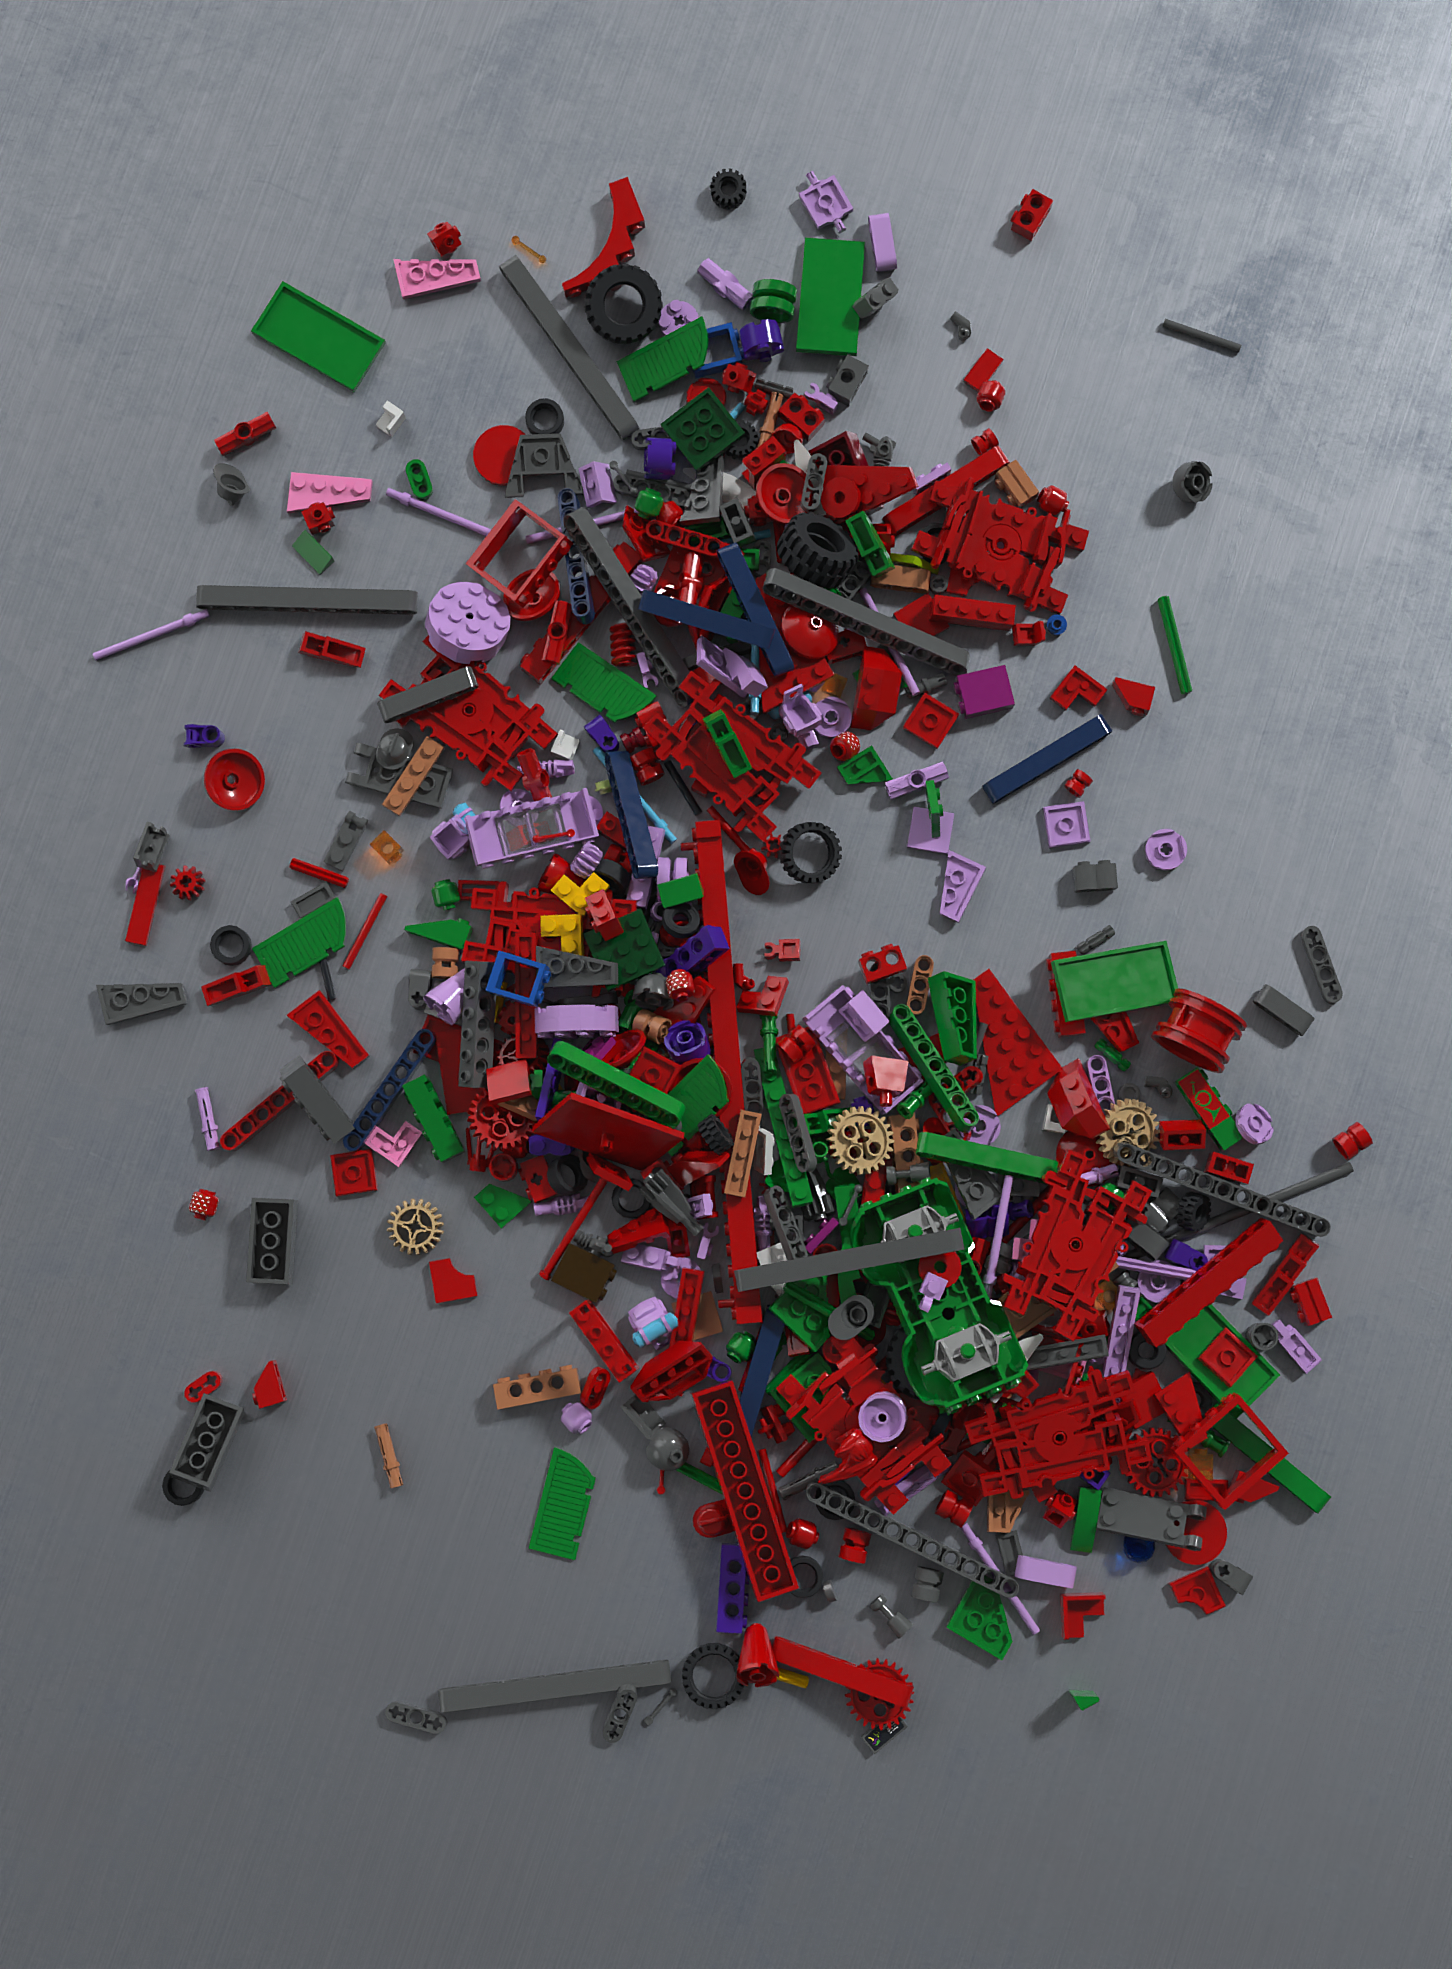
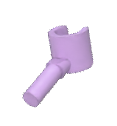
M138 867L133 877L126 880V891L129 886H134L133 893L137 892L138 879L142 868Z

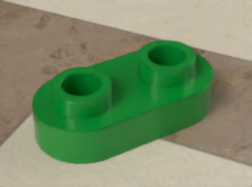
M418 459L409 461L406 465V474L416 498L420 500L428 499L433 493V486L426 466ZM415 469L420 470L418 474L413 473ZM422 487L427 488L424 493L420 492Z

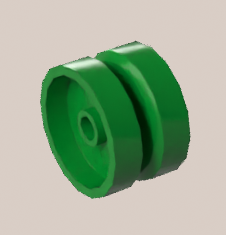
M776 279L756 281L753 285L752 296L754 299L751 300L750 314L758 320L771 319L778 323L790 322L794 316L795 306L793 303L796 302L797 288L788 282Z

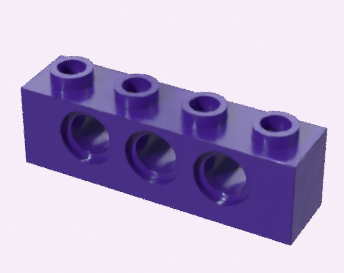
M711 925L702 927L700 932L690 937L682 947L677 948L670 957L664 959L666 967L657 970L656 973H660L667 978L672 971L683 969L695 978L730 949L722 928Z
M722 1543L716 1632L742 1634V1628H747V1615H743L744 1606H748L749 1593H744L745 1585H749V1576L746 1572L739 1544ZM732 1561H738L742 1567L740 1571L732 1572L729 1564ZM737 1583L740 1586V1591L736 1594L730 1593L728 1591L729 1584ZM729 1605H736L739 1608V1612L736 1615H729L726 1610Z

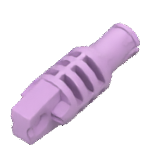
M555 759L554 762L552 760L548 762L545 760L542 763L539 761L541 768L547 771L551 779L554 776L560 778L575 773L573 760ZM517 766V770L523 774L521 766Z
M580 1193L571 1196L554 1197L552 1201L534 1203L535 1216L552 1213L559 1216L580 1212L589 1196L580 1197Z
M764 1196L757 1197V1208H753L755 1236L758 1238V1252L770 1247V1236L773 1233L769 1223L771 1216Z

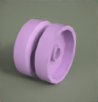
M658 857L657 885L690 875L688 871V858H676L674 870H671L670 858ZM657 886V901H658V902H661V898H660V894H659V890H658V886Z
M887 1391L876 1392L869 1396L861 1406L858 1415L859 1426L863 1433L871 1440L878 1442H887L898 1437L906 1426L908 1418L907 1407L903 1400L896 1394ZM880 1414L886 1415L887 1418L885 1421L883 1418H879Z

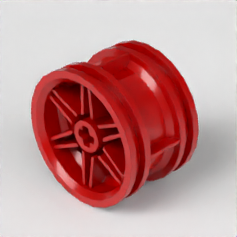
M1175 989L1173 993L1175 998H1171L1168 1003L1173 1011L1167 1022L1161 1021L1157 1023L1156 1029L1158 1031H1153L1151 1038L1162 1048L1188 1063L1214 1073H1223L1225 1069L1223 1064H1227L1230 1060L1225 1051L1231 1040L1241 1039V1031H1245L1247 1027L1246 1022L1236 1013L1210 998L1186 989Z

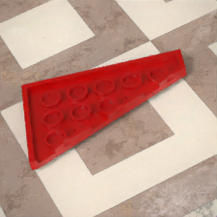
M827 465L823 488L828 481L836 477L848 478L853 480L859 488L861 502L856 512L847 518L837 519L829 516L827 513L823 517L830 518L834 523L843 525L846 523L845 520L861 511L867 513L919 487L912 468ZM843 492L837 496V501L840 504L845 499Z
M766 574L756 578V584L781 635V617L790 604L765 594L763 586ZM783 639L795 669L775 678L759 646L760 672L768 686L761 693L763 714L782 704L785 691L802 684L804 693L834 677V673L825 657L819 659L804 658L793 652ZM798 691L792 693L789 697H794Z
M987 969L973 980L976 981L979 1023L988 1024L982 1042L984 1053L988 1056L986 1067L994 1111L999 1116L1063 1068L991 970Z

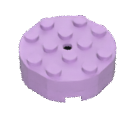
M457 582L441 588L430 602L425 620V629H427L429 634V642L436 651L455 662L470 664V661L478 660L486 662L494 658L504 645L510 628V614L500 596L478 583Z
M556 1005L546 1006V1008L542 1009L540 1007L534 1008L535 1033L541 1039H553L554 1035L566 1039H578V1035L586 1039H595L599 1035L603 1037H616V1033L619 1032L617 1006Z

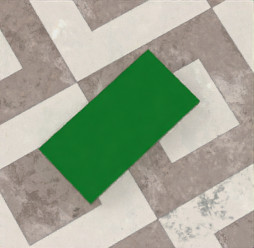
M805 237L796 352L857 356L859 315L854 310L853 304L861 297L865 242Z
M282 281L251 330L255 336L354 393L386 344L385 339Z
M1167 941L1058 959L1051 962L1065 1023L1165 1005L1169 1003L1171 998H1175L1173 993L1175 989H1178Z
M1212 1304L1205 1306L1197 1317L1186 1322L1184 1327L1179 1332L1173 1333L1165 1343L1169 1352L1220 1404L1223 1397L1234 1392L1239 1394L1246 1404L1250 1406L1280 1376ZM1225 1327L1258 1356L1230 1388L1197 1359ZM1236 1405L1229 1413L1234 1419H1237L1243 1411Z

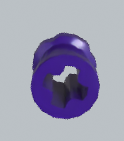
M1030 1199L1020 1203H1008L1010 1220L1014 1221L1019 1217L1026 1216L1027 1218L1033 1217L1034 1208Z

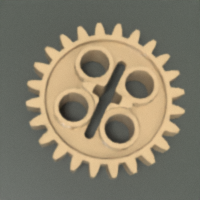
M1125 1098L1124 1102L1117 1100V1105L1110 1103L1111 1110L1104 1109L1105 1118L1110 1130L1101 1134L1100 1139L1096 1143L1102 1144L1098 1150L1105 1152L1103 1157L1110 1158L1109 1162L1116 1163L1119 1166L1131 1167V1165L1115 1158L1113 1154L1114 1146L1119 1142H1126L1147 1151L1150 1148L1156 1149L1153 1143L1160 1140L1155 1137V1134L1160 1133V1130L1155 1129L1159 1122L1153 1121L1157 1115L1151 1113V1107H1147L1146 1103L1139 1102V1100L1132 1099L1131 1101V1099ZM1136 1115V1121L1133 1124V1117ZM1116 1122H1118V1127L1115 1130L1114 1125ZM1141 1135V1140L1138 1143L1137 1139ZM1123 1147L1120 1150L1122 1158L1129 1154L1127 1147ZM1144 1155L1140 1157V1161H1146Z
M863 1106L858 1107V1110L855 1107H851L850 1113L848 1110H843V1116L840 1114L835 1116L838 1122L833 1121L830 1123L834 1129L827 1130L828 1133L832 1134V1137L826 1139V1141L832 1142L828 1149H833L834 1151L830 1157L838 1158L835 1162L836 1165L843 1163L842 1170L849 1167L850 1174L854 1173L855 1170H857L858 1175H861L863 1170L866 1174H870L871 1169L873 1171L879 1170L878 1165H885L883 1159H890L887 1152L893 1151L889 1144L894 1143V1140L889 1139V1136L894 1133L887 1131L890 1124H883L886 1117L878 1118L879 1111L871 1114L872 1109L870 1107L865 1112ZM865 1123H868L871 1126L870 1133H867L865 1131ZM846 1127H848L852 1132L850 1138H848L844 1133ZM863 1138V1142L858 1143L857 1139ZM871 1143L876 1146L875 1154L869 1150ZM851 1148H854L857 1152L855 1159L849 1154Z

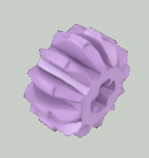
M640 564L630 575L641 596L644 589L651 591L657 580V572L645 564Z
M586 843L575 856L570 869L577 876L584 879L588 878L601 861L603 852L595 845Z

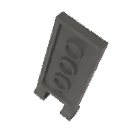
M356 743L354 754L370 758L365 776L348 772L345 783L389 794L412 757H409L401 768L390 770L382 767L377 762V748ZM434 764L411 801L442 809L453 769ZM375 767L379 768L378 772H374Z
M1103 1487L1096 1530L1185 1548L1191 1551H1201L1203 1539L1196 1535H1184L1186 1517L1195 1520H1206L1207 1507ZM1178 1521L1179 1526H1175L1173 1522Z

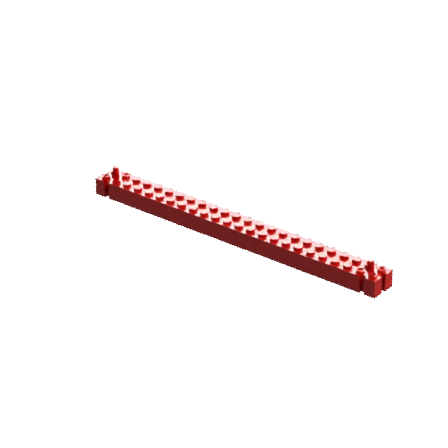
M720 820L695 822L696 828H692L693 842L681 843V851L693 850L694 862L699 864V869H695V873H698L704 891L703 897L697 899L698 905H702V910H698L700 925L721 927L730 948L707 967L708 971L704 972V979L716 988L706 1004V1007H711V1013H707L708 1028H712L713 1034H709V1044L711 1048H714V1054L710 1056L727 1072L732 1084L731 1101L718 1118L724 1124V1127L728 1129V1133L731 1134V1138L735 1142L740 1112L744 1110L721 824ZM734 1145L725 1151L731 1156L720 1166V1173L725 1175V1180H721L722 1194H725ZM749 1175L745 1197L726 1194L727 1201H722L723 1214L728 1215V1222L724 1223L725 1236H730V1243L726 1244L727 1257H731L732 1265H728L729 1278H733L734 1286H729L730 1299L718 1300V1307L731 1308L732 1320H737V1324L762 1322L760 1288L738 1292L734 1270L758 1266Z

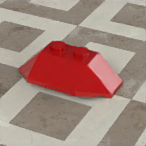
M727 576L703 586L698 594L696 605L720 612L732 590ZM687 624L696 651L697 640L701 636L712 641L714 632Z
M863 647L851 728L871 731L896 713L902 672L885 649Z
M1077 1058L1063 1066V1069L1058 1072L1047 1092L1062 1129L1090 1139H1094L1110 1130L1081 1060Z
M679 1341L644 1364L630 1386L631 1390L642 1402H649V1400H671L706 1378L713 1356L701 1342Z

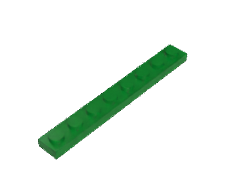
M763 1048L754 1049L753 1053L760 1066L761 1085L792 1208L813 1204L806 1172L799 1171L796 1166L779 1106V1100L786 1092L777 1056V1073L768 1075L764 1073Z

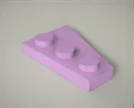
M948 851L940 915L954 922H960L986 870L985 866L953 851Z

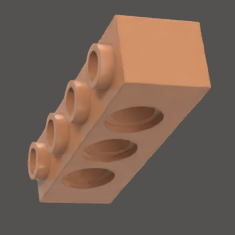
M913 1113L911 1119H905L901 1115L886 1117L887 1124H890L888 1132L894 1133L889 1138L894 1140L890 1147L893 1149L891 1151L893 1157L892 1164L896 1171L910 1170V1165L924 1163L923 1159L916 1155L919 1119L915 1118V1113ZM902 1130L908 1131L910 1135L908 1141L901 1139L900 1134ZM905 1151H909L912 1154L910 1162H906L903 1159ZM905 1178L897 1179V1183L894 1184L895 1194L900 1193L899 1190L908 1185L915 1187L919 1185V1182L909 1183Z
M572 1365L559 1367L560 1371L552 1373L551 1369L539 1371L537 1376L531 1377V1373L518 1375L519 1379L510 1381V1377L497 1379L498 1383L493 1384L497 1410L582 1393L578 1368H572ZM556 1376L561 1377L564 1381L563 1386L559 1389L555 1388L552 1384V1380ZM535 1380L540 1381L543 1385V1389L539 1393L532 1390V1383ZM515 1384L522 1388V1393L518 1397L511 1393V1388Z

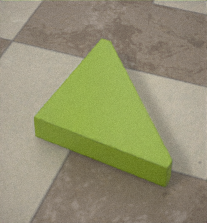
M890 553L893 563L907 567L927 569L932 574L938 575L939 567L936 570L933 569L928 561L914 555Z

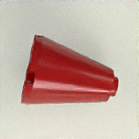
M554 853L549 860L551 863L546 866L539 880L537 889L541 892L554 894L551 889L563 875L567 876L579 887L588 878L584 879L577 876L570 869L571 864L559 854Z
M754 1623L745 1630L736 1679L744 1686H748V1683H755V1687L769 1686L777 1681V1677L779 1678V1669L767 1629L759 1623Z

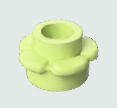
M609 779L595 783V791H599L600 795L612 792Z

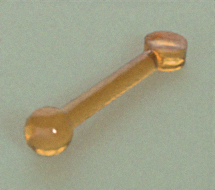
M518 236L512 237L514 245H520L537 257L540 263L546 262L544 255H539L522 243Z

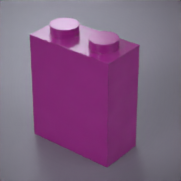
M1005 665L958 675L956 682L953 683L955 694H959L961 702H958L960 714H964L965 719L1013 709L1015 705Z

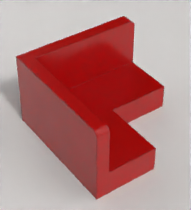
M1103 1592L1060 1594L1061 1630L1064 1640L1084 1637L1083 1616L1105 1615L1104 1599H1106V1595Z

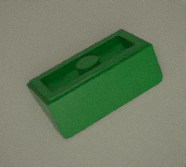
M306 530L300 534L292 545L319 575L335 562L333 557Z
M698 873L657 885L663 908L696 900L704 895Z
M1068 1690L1074 1702L1082 1711L1100 1700L1094 1691Z

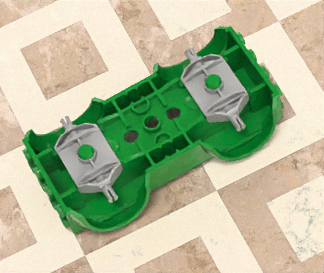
M928 1177L919 1181V1185L915 1187L908 1185L899 1190L900 1193L895 1195L888 1193L881 1196L880 1201L875 1203L868 1201L860 1205L861 1208L858 1210L851 1227L852 1248L950 1229H961L964 1250L955 1251L961 1261V1274L954 1284L945 1288L946 1297L939 1301L933 1298L928 1313L919 1308L924 1296L923 1293L919 1292L923 1283L918 1271L920 1258L861 1269L866 1279L872 1284L886 1287L907 1338L902 1347V1361L913 1391L922 1402L938 1407L941 1414L947 1412V1415H951L959 1411L964 1404L970 1407L979 1403L983 1396L989 1399L998 1395L1003 1388H1006L1008 1391L1019 1386L1018 1384L1021 1383V1379L1025 1376L1024 1372L1028 1367V1362L1001 1302L990 1300L970 1256V1252L975 1247V1244L948 1184L938 1180V1178L931 1180ZM937 1261L934 1264V1269L937 1273H943L945 1265L943 1262ZM945 1308H951L955 1313L954 1318L951 1320L944 1319L942 1311Z

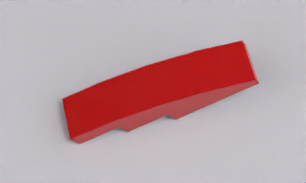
M1301 1232L1251 1304L1269 1316L1293 1286L1295 1279L1319 1248V1244Z

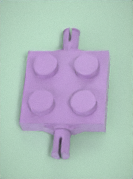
M814 171L808 172L806 177L811 185L808 189L799 193V198L815 226L819 230L829 224H834L839 233L844 232L846 227L841 219L853 212V207L834 175L824 180H818Z

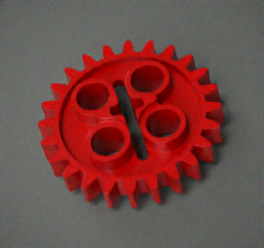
M485 1089L482 1090L481 1095L476 1094V1101L472 1100L470 1104L472 1108L468 1110V1114L471 1116L468 1117L467 1122L472 1123L469 1126V1130H476L473 1137L480 1136L479 1144L485 1141L487 1142L486 1148L493 1145V1149L496 1151L499 1146L502 1152H505L507 1146L513 1151L515 1144L521 1147L522 1141L527 1142L528 1136L532 1134L531 1128L535 1124L533 1120L497 1104L494 1106L490 1105L488 1092ZM483 1112L490 1113L492 1117H485L483 1115ZM516 1118L521 1124H514L511 1119ZM494 1129H500L504 1134L499 1135Z
M1149 1427V1433L1142 1429V1436L1134 1434V1438L1136 1440L1148 1439L1151 1455L1159 1459L1157 1461L1158 1465L1168 1476L1165 1478L1160 1468L1153 1465V1459L1140 1466L1138 1464L1129 1465V1471L1123 1475L1130 1476L1127 1482L1129 1484L1135 1482L1133 1489L1138 1490L1141 1488V1494L1145 1495L1149 1490L1150 1497H1154L1155 1492L1158 1497H1162L1163 1491L1167 1495H1171L1170 1488L1177 1491V1483L1184 1485L1181 1477L1189 1476L1184 1472V1469L1187 1468L1170 1449L1177 1440L1178 1435L1174 1434L1170 1437V1430H1166L1163 1434V1429L1158 1427L1156 1433L1153 1427ZM1160 1441L1162 1449L1156 1453L1153 1447L1156 1442ZM1169 1459H1173L1175 1462L1171 1470H1168L1166 1467ZM1156 1471L1158 1479L1156 1482L1151 1483L1149 1479L1150 1474Z
M876 1658L875 1664H872L869 1659L868 1666L865 1667L906 1682L905 1680L909 1676V1674L902 1676L903 1667L898 1670L895 1669L896 1662L889 1666L888 1659H885L883 1664H880L879 1658ZM846 1687L851 1690L850 1693L845 1694V1697L851 1698V1701L846 1703V1705L854 1707L850 1714L857 1712L856 1721L863 1718L864 1727L870 1722L871 1729H874L876 1724H879L880 1730H883L884 1724H887L888 1728L891 1729L892 1721L897 1725L900 1724L899 1716L906 1719L903 1713L904 1710L911 1711L909 1707L905 1708L895 1704L894 1708H891L884 1700L876 1699L871 1695L870 1699L866 1701L861 1700L858 1695L859 1691ZM877 1704L885 1705L887 1711L884 1715L875 1713L874 1708Z

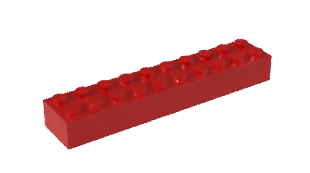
M729 1380L691 1393L756 1600L760 1602L798 1589L799 1586L733 1381Z

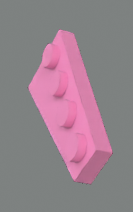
M393 259L403 300L481 281L476 259H450L449 261H439V259H431V261H419V259L401 261V259Z
M291 472L287 513L306 510L311 504L316 502H324L328 508L340 504L349 505L371 501L373 481L372 479Z

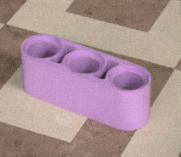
M889 213L869 215L868 224L876 272L897 269V260Z
M1094 1055L1086 1061V1074L1099 1104L1101 1101H1107L1109 1103V1110H1111L1110 1103L1115 1104L1107 1063L1102 1056ZM1092 1060L1100 1062L1101 1068L1099 1071L1091 1068ZM1097 1080L1104 1082V1091L1096 1089L1095 1082Z
M1018 1555L1014 1577L1073 1588L1077 1567Z

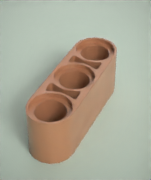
M894 565L895 569L878 578L873 577L871 574L870 586L874 588L922 594L929 592L931 571L927 569Z
M927 955L919 956L913 967L906 1006L910 1008L912 1001L920 1003L921 1009L919 1011H913L910 1008L914 1016H919L926 1006L929 991L928 978L932 976L934 967L933 960ZM926 961L929 964V969L926 971L921 970L918 967V963ZM922 981L925 984V989L922 991L916 990L914 983Z

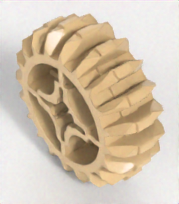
M411 1199V1206H409L407 1201H403L404 1209L397 1205L396 1209L399 1213H390L391 1216L395 1217V1220L387 1221V1223L393 1224V1228H387V1231H394V1234L389 1236V1239H397L393 1244L394 1247L402 1244L400 1247L401 1252L408 1248V1255H412L413 1249H415L416 1255H420V1248H422L424 1253H428V1245L432 1249L435 1248V1245L432 1243L433 1240L436 1242L441 1241L440 1238L436 1237V1234L444 1233V1231L438 1230V1226H444V1223H437V1220L442 1218V1215H434L438 1210L437 1207L429 1210L431 1207L430 1202L423 1206V1199H419L418 1205H416L415 1199ZM416 1210L410 1221H401L407 1212ZM422 1211L430 1217L432 1227L423 1224ZM416 1221H418L419 1223L417 1225H420V1227L425 1228V1230L420 1229L416 1230L415 1233H413L412 1231L414 1229H411V1227L406 1226V1224L411 1225L415 1224ZM399 1227L408 1230L409 1243L402 1238ZM421 1233H431L427 1240L415 1245Z

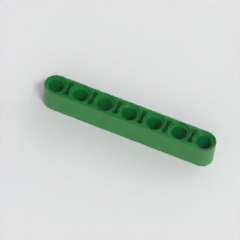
M904 1004L895 1006L888 1018L891 1028L956 1128L962 1133L972 1131L979 1121L977 1111L910 1008ZM896 1014L901 1015L903 1019H899ZM907 1031L912 1032L914 1034V1037L910 1036L907 1033ZM918 1048L923 1049L926 1054L921 1053ZM930 1066H934L937 1071H933ZM941 1083L946 1084L948 1089L942 1087ZM952 1100L957 1101L960 1106L954 1105ZM963 1118L969 1119L971 1124L966 1123Z
M556 1042L547 1057V1062L551 1067L665 1126L677 1127L685 1113L686 1108L681 1101L567 1042Z
M920 1132L918 1135L916 1155L1002 1175H1010L1043 1184L1045 1183L1042 1180V1176L1047 1171L1057 1173L1058 1162L1052 1159L929 1132Z
M1215 1403L1213 1407L1216 1408L1219 1406V1404ZM1229 1412L1212 1426L1214 1430L1229 1440L1231 1444L1254 1463L1260 1461L1273 1449L1238 1419H1234ZM1285 1458L1267 1472L1317 1514H1319L1331 1498L1329 1494Z

